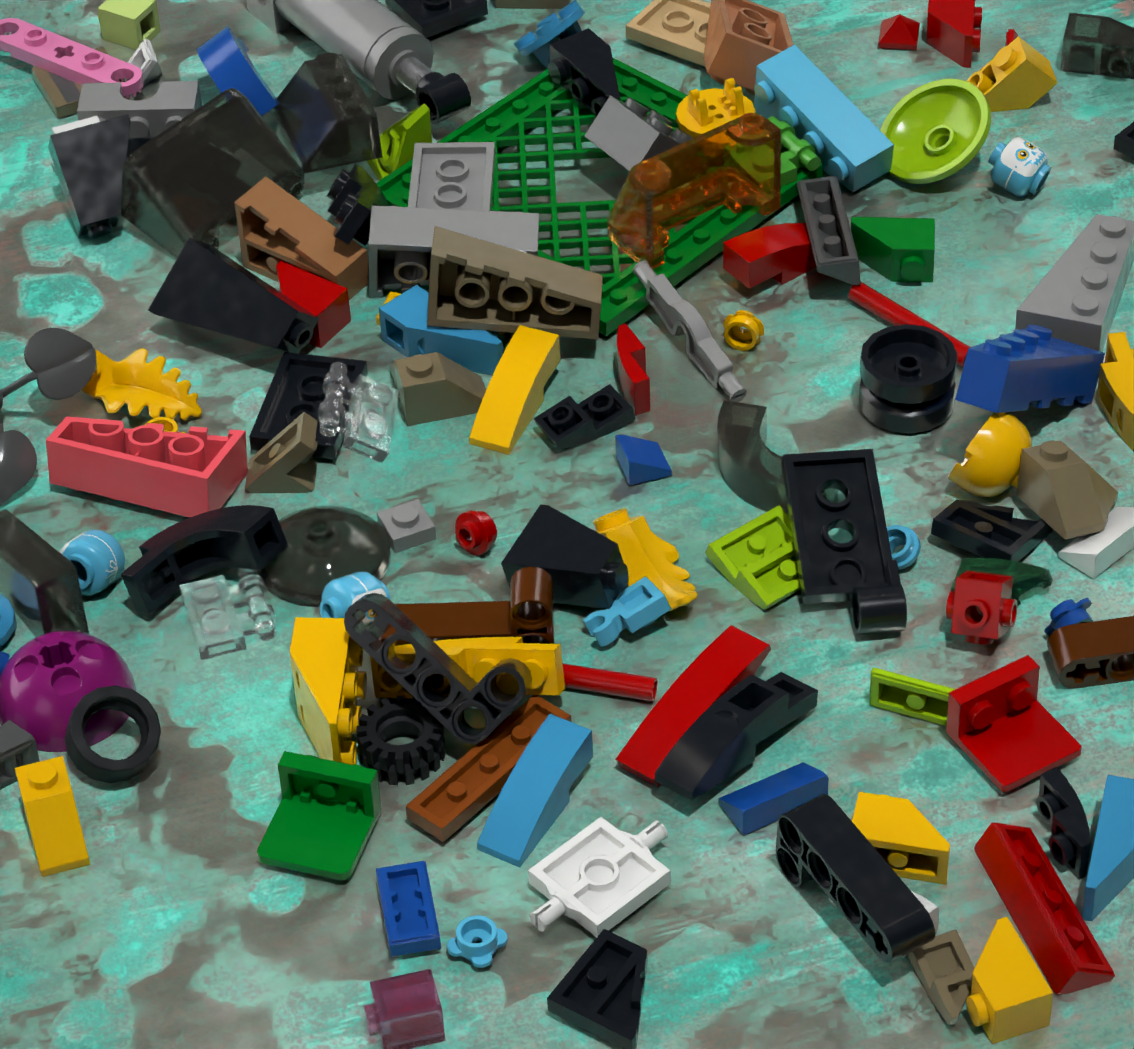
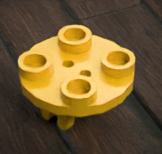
M734 78L725 80L724 89L690 90L689 95L678 104L676 121L680 130L695 138L698 146L711 148L716 146L720 139L754 127L756 110L752 101L743 95L742 88L740 86L735 87Z

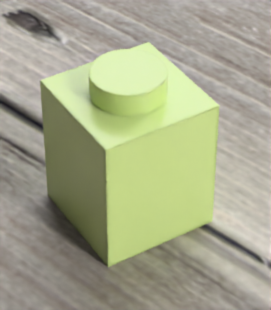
M106 0L97 8L103 40L137 50L145 38L151 41L161 31L156 0Z

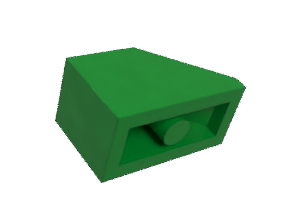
M851 217V233L858 260L890 281L933 282L935 219Z

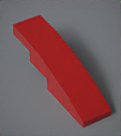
M730 625L702 651L645 717L615 760L619 766L659 788L661 784L654 781L655 772L670 750L699 716L733 686L751 674L754 675L770 652V645Z

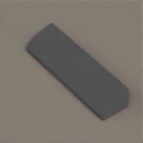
M837 176L797 182V189L817 272L853 285H861L859 260Z

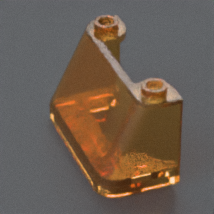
M747 113L636 164L631 168L607 217L608 237L635 262L647 261L649 266L654 269L664 264V250L662 248L669 246V232L667 230L722 204L734 214L742 211V205L759 207V213L763 216L779 210L781 129L760 114Z

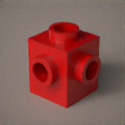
M967 570L956 577L955 591L949 593L946 605L947 619H952L951 633L965 635L966 642L987 645L992 644L993 639H998L1007 633L1009 627L1013 628L1017 617V600L1011 599L1013 576Z

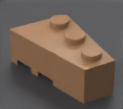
M266 176L234 202L243 267L278 282L276 265L283 261L348 288L349 301L369 284L367 250L354 240H351L348 245L334 235L337 230L335 226Z

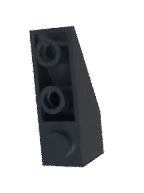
M588 28L549 44L550 62L548 63V70L551 78L555 83L562 85L573 95L577 102L585 105L596 117L610 95L620 100L611 48Z

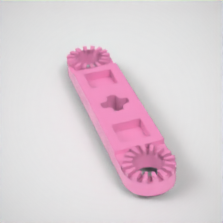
M17 18L0 20V52L2 50L9 52L16 59L80 85L82 83H119V79H121L123 96H126V99L130 98L129 95L135 97L136 93L140 94L144 88L142 71L135 65Z

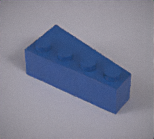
M1027 325L1026 329H1015L1012 333L1007 335L1001 334L996 339H987L982 344L968 348L955 400L995 413L1028 410L1029 406L1049 408L1051 401H1055L1056 398H1058L1057 404L1063 406L1073 405L1074 399L1083 404L1092 403L1099 378L1100 363H1103L1105 353L1051 337L1053 331L1038 325Z

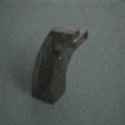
M724 400L717 423L718 467L722 478L728 487L748 504L766 512L780 505L788 514L789 510L781 467L782 456L772 452L765 445L767 440V407ZM828 488L821 492L827 501L831 503L838 502V489Z

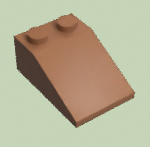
M711 0L703 57L707 74L721 84H724L726 79L734 78L735 84L744 87L748 93L755 96L756 66L793 46L785 14L749 0Z

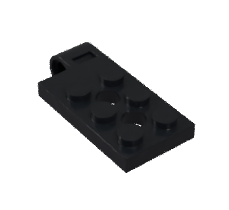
M873 449L783 455L781 467L803 603L849 601L853 625L857 634L904 631L907 624L906 598L900 582L897 560H892ZM828 488L838 489L844 494L846 499L840 503H831L822 496L821 492ZM834 528H842L851 534L852 540L847 543H837L830 538L828 532Z

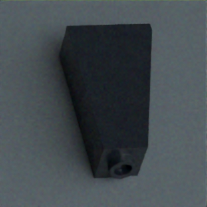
M188 238L148 309L151 313L167 319L289 353H300L301 349L311 340L313 328L319 320L318 317L213 246L192 238Z

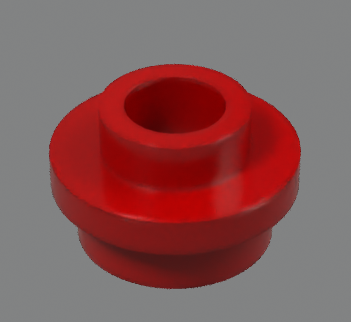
M466 511L457 517L455 523L456 539L461 547L470 554L481 555L487 552L496 541V525L493 519L483 511Z

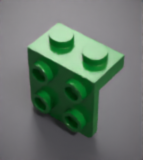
M284 751L278 763L282 800L257 849L258 860L263 864L337 880H346L351 877L382 810L378 772L375 769L365 768L360 765H350L321 759L312 755Z

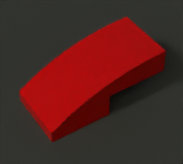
M625 323L619 325L617 331L618 379L625 401L632 407L634 415L637 416L650 411V378L646 374L645 347Z

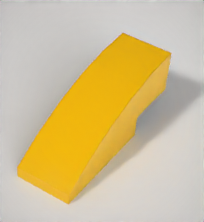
M519 325L488 384L469 436V444L505 454L511 453L543 403V387L560 362L558 334Z

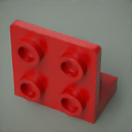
M1029 655L949 692L946 733L1002 792H1008L1040 776L1042 773L1081 755L1082 746L1038 702L1037 692L1040 666Z

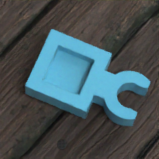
M645 576L621 591L610 609L595 611L585 617L583 622L589 634L595 636L598 644L603 647L613 642L619 633L626 628L631 633H634L640 628L653 624L658 617L671 610V607L665 595Z

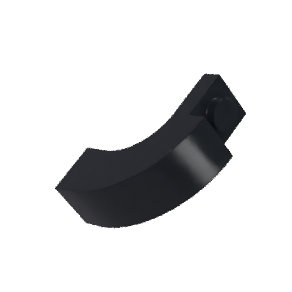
M254 505L226 507L193 516L159 532L139 546L142 557L122 572L121 577L136 611L150 614L183 585L203 574L224 568H243L260 571L289 545L274 508Z

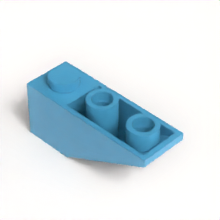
M418 285L379 307L382 341L406 357L438 352L472 372L493 375L504 353L502 341L495 334L489 333L486 330L427 326L429 292Z

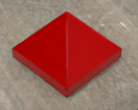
M901 14L883 20L881 22L878 48L917 50L920 23Z

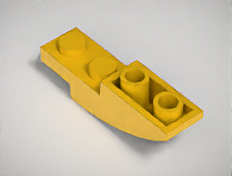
M1125 332L1108 333L1105 363H1100L1097 397L1112 427L1134 451V349L1130 348Z
M481 637L434 641L477 683L498 662L512 658L526 664L531 671L532 685L527 695H560L565 690L561 644L523 643L522 637ZM412 644L394 646L395 654L399 659L405 662H413L415 660L416 653ZM370 656L375 698H397L396 696L405 695V699H412L413 696ZM509 673L497 675L496 683L500 691L505 694L518 693L519 685L514 676ZM431 674L429 678L431 689L439 695L450 694L451 686L449 680L442 674Z

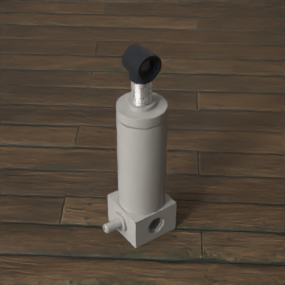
M246 0L247 10L276 34L295 26L382 97L396 100L407 97L413 92L416 95L418 106L425 103L430 109L432 124L446 120L471 106L469 89L458 74L450 73L443 76L439 72L430 70L434 55L431 42L378 0Z

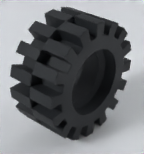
M405 695L396 696L397 703L390 704L387 697L380 700V709L372 704L367 708L368 716L362 714L359 718V726H357L356 732L360 762L365 768L377 770L378 781L381 783L388 776L389 785L398 786L399 778H405L406 785L415 784L414 776L419 775L423 781L430 777L429 769L436 772L441 767L440 760L444 761L446 755L444 726L414 697L410 703H406ZM397 736L417 738L415 741L404 745L386 743L387 740Z

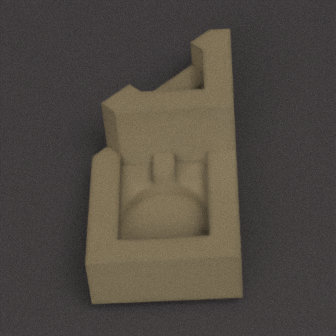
M957 930L935 936L933 941L907 954L924 989L948 1025L956 1023L966 998L971 991L972 972L974 970V965Z

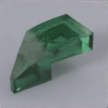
M992 558L962 559L956 577L968 570L1013 576L1011 599L1017 600V606L1021 604L1019 598L1022 594L1033 587L1045 589L1053 582L1048 569L1017 561ZM956 577L951 587V591H955Z

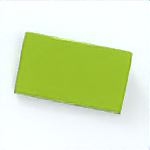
M875 667L872 668L870 680L871 706L947 726L949 692L955 689Z

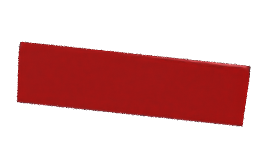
M992 822L974 847L975 852L1053 992L1057 995L1069 994L1112 981L1115 977L1114 971L1031 828Z

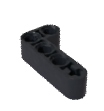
M371 593L364 595L349 606L345 613L344 625L350 637L462 742L473 744L487 738L516 708L531 688V671L526 664L512 658L498 662L477 683L391 600L382 594ZM372 609L378 616L375 618L374 623L368 627L362 620L365 618L366 612ZM391 626L396 629L384 642L379 640V637ZM404 640L412 644L416 653L413 662H405L397 657L394 650L396 641ZM509 673L514 676L519 685L518 693L510 695L500 691L496 683L497 675ZM442 674L450 682V694L439 695L435 693L429 684L430 675ZM474 707L481 710L486 718V726L478 729L468 725L464 718V709Z
M822 794L779 816L776 837V859L785 878L795 887L814 879L882 961L891 963L934 940L935 928L928 911L829 795Z

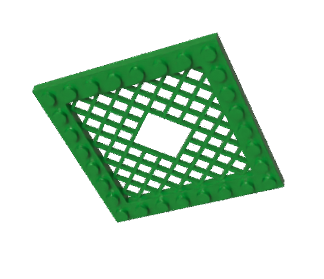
M613 58L620 101L625 103L628 97L649 110L647 115L651 110H654L672 122L670 126L674 129L672 132L676 128L680 129L676 121L677 107L688 95ZM548 69L437 142H495L496 158L492 195L494 207L491 208V211L552 213V221L539 222L538 232L553 231V239L538 240L537 256L573 267L584 266L586 271H590V266L613 265L614 273L600 274L603 275L602 284L604 285H602L599 332L605 336L612 333L619 325L624 324L650 304L646 299V288L633 273V268L637 263L647 261L656 275L663 273L674 287L723 251V242L750 231L799 195L797 182L823 177L822 163L814 171H809L803 166L797 169V181L762 194L743 175L727 176L726 169L735 167L720 154L719 142L711 148H703L695 143L693 147L700 153L713 152L718 155V159L704 160L702 164L688 170L691 171L692 178L669 179L656 186L648 181H641V178L635 175L637 199L557 203L554 161L612 157L600 148L582 149L581 142L591 141L584 136L586 132L580 131V125H592L596 116H579V109L587 107L581 102H577L573 95L562 85L555 83ZM573 109L574 116H551V113L555 110ZM574 126L575 133L553 134L552 127ZM547 127V134L525 135L524 133L529 128ZM576 142V150L554 151L553 144ZM548 144V151L525 152V145ZM502 146L520 147V153L497 154V150ZM785 147L779 149L781 153L788 151ZM413 159L376 183L384 194L388 206L408 207ZM549 161V168L526 170V162ZM520 163L521 170L498 171V164ZM720 169V177L698 178V170ZM527 179H550V186L527 187ZM521 180V187L499 189L498 181ZM722 186L723 194L700 195V188ZM728 186H739L729 193ZM693 188L694 196H671V189ZM665 190V197L643 198L642 191ZM551 196V203L528 205V197ZM522 197V205L499 206L500 198ZM701 205H713L702 213ZM695 206L696 214L673 215V207ZM644 208H667V215L644 216ZM638 209V217L616 218L615 210ZM609 210L610 218L587 219L586 217L587 211ZM580 212L581 220L558 221L557 213ZM687 224L675 233V225ZM668 225L669 233L646 234L645 226ZM639 227L640 235L617 236L616 228ZM610 228L611 236L588 238L587 229ZM582 230V238L559 239L558 231ZM647 244H659L648 252ZM641 245L642 253L618 254V246ZM612 246V255L589 256V248ZM583 248V256L560 257L559 249ZM541 250H554V257ZM619 264H632L620 273Z

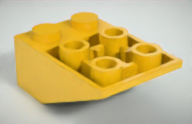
M295 617L289 652L298 717L321 759L356 765L357 746L356 741H352V736L357 735V726H359V718L362 715L361 706H357L358 700H365L367 693L366 671H358V667H361L363 662V648L346 631L344 618Z

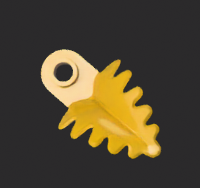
M140 348L121 361H113L95 349V370L91 379L81 391L95 400H103L108 413L118 412L126 403L131 416L139 415L145 406H148L149 415L152 418L159 417L161 410L164 411L165 417L175 419L176 415L179 414L183 421L187 420L190 416L199 417L202 415V409L197 404L198 394H188L191 382L189 380L177 382L181 371L178 368H172L163 374L166 363L165 357L158 356L151 362L146 363L148 351Z
M623 508L593 520L597 533L618 544L623 562L628 568V587L646 576L665 595L671 607L669 611L688 605L691 601L696 600L698 594L694 591L696 589L695 586L682 581L690 577L689 572L672 564L678 560L679 552L675 546L651 532L644 516L630 517L627 509Z

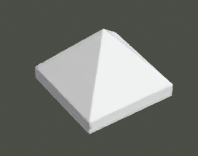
M145 38L128 61V63L141 69L144 82L143 87L162 75L151 41Z

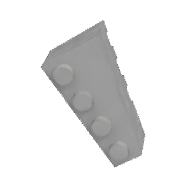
M371 206L369 298L384 296V290L402 288L404 293L415 285H429L431 250L435 226L537 256L539 213Z
M1096 214L1019 306L1016 313L1015 329H1026L1027 325L1042 326L1053 331L1051 337L1103 352L1134 262V221L1117 216Z

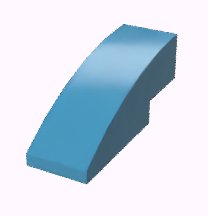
M553 714L547 716L518 759L504 784L479 837L477 850L519 868L522 866L570 802L569 788L593 758L592 730Z

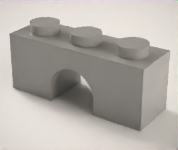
M162 81L159 83V89L154 96L138 101L123 97L121 82L82 83L77 108L78 121L98 116L101 122L128 114L131 121L129 138L162 136L199 140L203 116L199 81Z

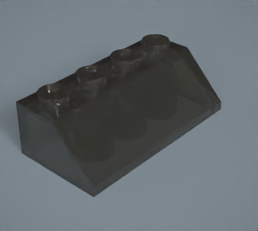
M322 53L313 60L304 61L277 97L280 104L273 108L304 174L382 158L377 114L344 55Z

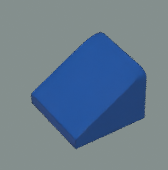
M620 434L615 436L616 458L629 485L672 476V470L658 442Z

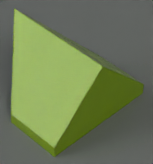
M425 103L384 130L360 152L379 181L413 159L415 143H432L430 109Z

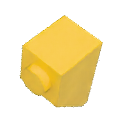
M63 756L16 767V777L41 876L45 877L90 865Z
M859 792L852 822L894 872L901 878L947 885L950 843L910 800L883 794Z
M1008 917L997 920L972 972L971 995L966 998L967 1010L972 1022L977 1027H983L992 1044L1050 1026L1053 992Z

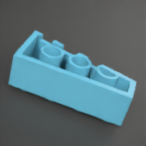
M795 44L756 66L754 108L757 121L764 125L766 119L771 116L776 117L779 121H786L795 129V136L797 138L807 140L815 148V154L821 159L823 170L830 176H837L838 182L852 192L891 170L894 144Z

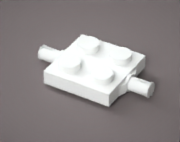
M600 817L528 870L529 884L549 899V901L529 914L534 927H538L539 931H544L546 927L563 915L577 921L597 938L603 929L609 931L671 884V870L655 859L650 852V849L668 838V831L662 823L660 824L658 820H655L639 834L632 835L618 830L603 817Z

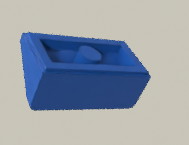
M802 762L718 798V803L741 834L745 835L778 821L780 815L822 794L828 795L829 778L823 771Z

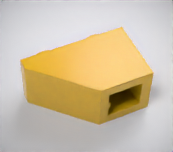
M1019 36L1008 46L1001 48L990 62L981 70L973 73L967 80V82L975 85L983 93L990 105L991 112L1029 109L1057 84L1050 61Z

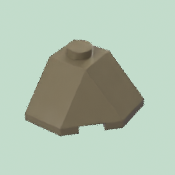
M438 352L396 359L389 365L407 426L476 414L486 392L480 375Z
M1046 441L1041 445L1022 449L1016 496L1064 539L1104 531L1108 522L1109 512L1116 504L1118 491L1062 441Z

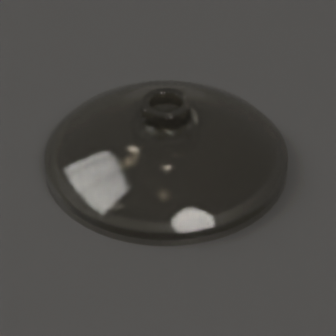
M321 505L300 509L279 520L289 546L262 570L257 571V575L262 585L279 599L300 606L320 607L324 588L333 579L355 572H368L381 581L390 565L391 551L389 539L378 522L359 511L334 505Z

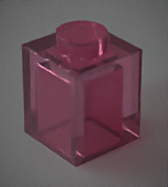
M431 969L370 982L372 1003L363 1005L369 1036L379 1034L383 1049H412L445 1041L442 1007Z

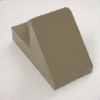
M303 412L249 459L245 489L250 493L312 492L315 487L317 463L311 457L317 448L316 431L318 420Z

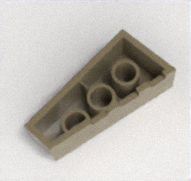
M435 226L430 261L427 326L515 333L519 325L558 334L561 337L598 339L603 275Z

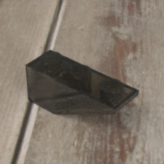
M1069 13L1063 37L1061 71L1134 79V28L1106 16Z

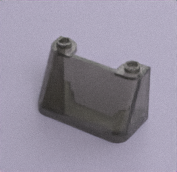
M230 88L139 147L130 155L122 171L121 216L176 259L188 238L209 244L218 249L220 226L236 216L234 203L265 176L296 198L302 192L305 185L304 170L251 101L237 89Z

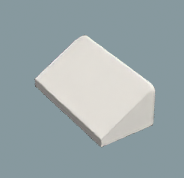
M1116 507L1109 512L1108 522L1104 531L1078 536L1058 552V557L1091 578H1096L1134 548V507Z

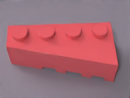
M66 416L46 439L49 481L51 484L189 518L221 509L246 477L248 470L246 431L230 429L228 436L209 435L208 428L190 426L189 433L164 431V424L146 423V425L129 429L124 428L123 421Z

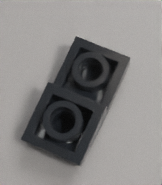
M609 384L579 404L571 396H568L535 417L534 421L558 449L596 440L629 424L636 417L632 407Z
M1055 767L1042 773L1040 776L1037 808L1043 820L1050 825L1052 824L1049 848L1054 859L1059 864L1066 865L1073 875L1080 880L1087 876L1090 851L1088 821L1075 790L1059 768Z

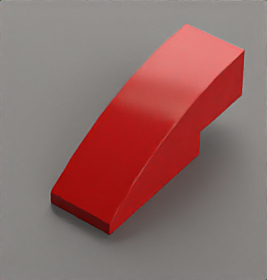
M784 223L766 226L723 242V269L749 289L770 278L783 285L816 268L806 223Z

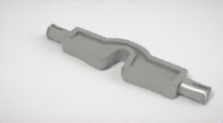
M647 261L637 263L633 268V273L646 288V299L658 313L673 336L685 334L686 351L689 358L703 372L715 389L722 387L733 403L741 401L746 396L747 390L743 388L733 375L732 362L711 336L704 319L691 303L682 299L663 273L656 275Z

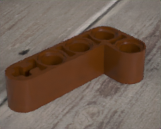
M526 567L512 575L510 581V601L395 604L433 641L481 637H522L523 643L554 644L553 581L551 575L541 568ZM391 626L379 637V640L384 642L396 629ZM404 640L395 642V646L410 644Z
M1134 616L1067 625L1055 630L1048 637V651L1058 678L1065 687L1084 688L1134 681Z

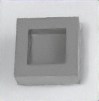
M419 499L377 512L378 526L394 553L436 540L435 525Z

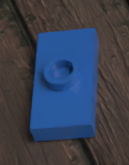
M426 861L376 868L391 957L441 949L440 933Z

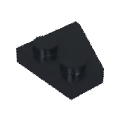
M956 499L933 518L931 534L949 542L952 546L963 548L987 559L994 565L1010 570L1052 533L1053 528L1042 518L1039 521L1013 518L1014 508L997 505L984 506L977 502Z
M603 929L547 997L548 1011L622 1049H636L648 964L647 949Z

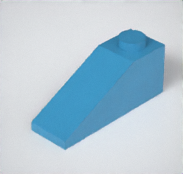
M1107 775L1085 886L1082 918L1086 921H1093L1134 878V779Z

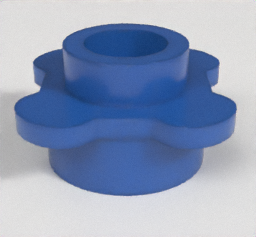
M1084 598L1077 603L1073 599H1069L1058 604L1050 612V619L1052 621L1045 628V634L1050 636L1055 630L1063 626L1093 622L1086 611L1092 602L1089 598Z

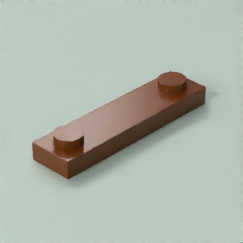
M538 695L531 696L500 723L487 738L477 743L406 805L407 819L444 842L501 792L518 759L547 716L553 714L572 722L571 715Z

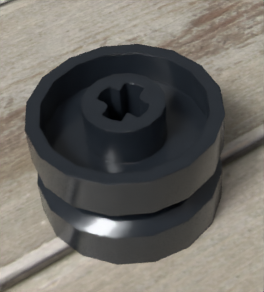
M904 324L891 326L872 334L863 344L860 356L861 382L859 387V404L863 414L876 426L891 432L911 434L929 431L943 424L953 413L955 402L957 352L953 343L941 332L918 325Z

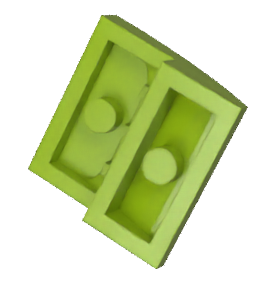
M780 505L708 544L705 554L716 568L745 597L764 610L801 590L790 517Z

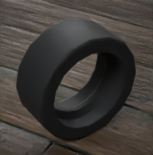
M116 685L100 687L83 696L71 713L64 737L67 754L76 768L93 780L106 783L128 781L143 772L158 748L161 728L157 712L148 699L138 692ZM112 709L124 712L134 719L141 733L140 744L134 754L126 759L112 760L101 757L91 750L86 742L84 730L86 722L94 713L99 710Z

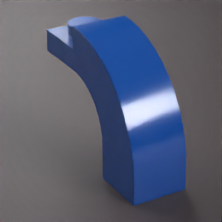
M227 26L198 47L197 53L226 101L244 126L248 127L279 105L280 102L248 57L247 52L249 49L241 38H237L230 27Z

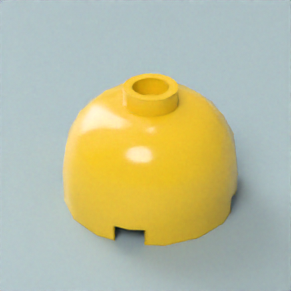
M994 412L965 449L964 458L966 459L962 464L958 462L955 464L948 479L963 490L975 496L986 498L1000 495L1010 485L1017 489L1022 449L1032 447V438L1026 426L1010 412Z

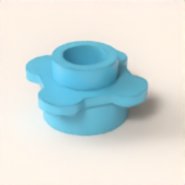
M481 915L469 916L458 924L456 937L448 941L447 950L453 957L462 956L471 961L475 967L484 968L493 962L492 956L496 950L507 944V933L501 928H496L495 923L488 917Z

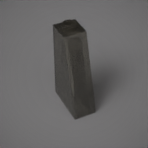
M7 509L0 511V594L10 601L16 614L35 637L56 631H77L89 634L77 569L74 564Z

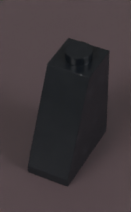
M128 114L50 135L48 149L78 237L89 234L90 238L102 237L113 231L112 227L117 226L121 209L131 123Z
M540 504L501 562L509 588L512 575L522 568L537 567L548 572L553 581L554 603L610 609L618 594L625 589L629 579L628 568L623 562L619 546L616 542L549 505Z

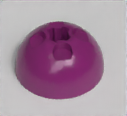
M56 631L38 636L14 653L0 675V725L2 726L10 720L30 733L36 740L38 751L67 752L64 737L68 720L81 698L97 688L114 685L136 691L133 676L120 654L109 644L95 636L77 631ZM112 709L99 710L94 713L86 722L84 730L87 744L92 746L108 738L127 721L129 716L124 712Z

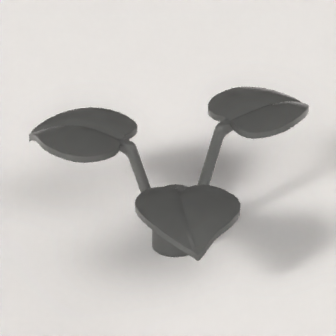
M46 328L35 333L28 340L24 350L25 362L33 372L24 375L0 390V410L3 405V399L35 379H37L41 394L48 399H67L80 392L89 382L95 370L96 351L92 344L60 328ZM0 423L1 506L29 482L37 465V455L30 440L23 433L16 430L4 432L2 423Z

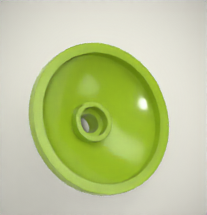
M941 79L926 83L903 97L889 112L880 129L894 144L890 174L907 183L924 184L949 177L965 167L983 146L991 126V109L983 93L975 85L967 81Z

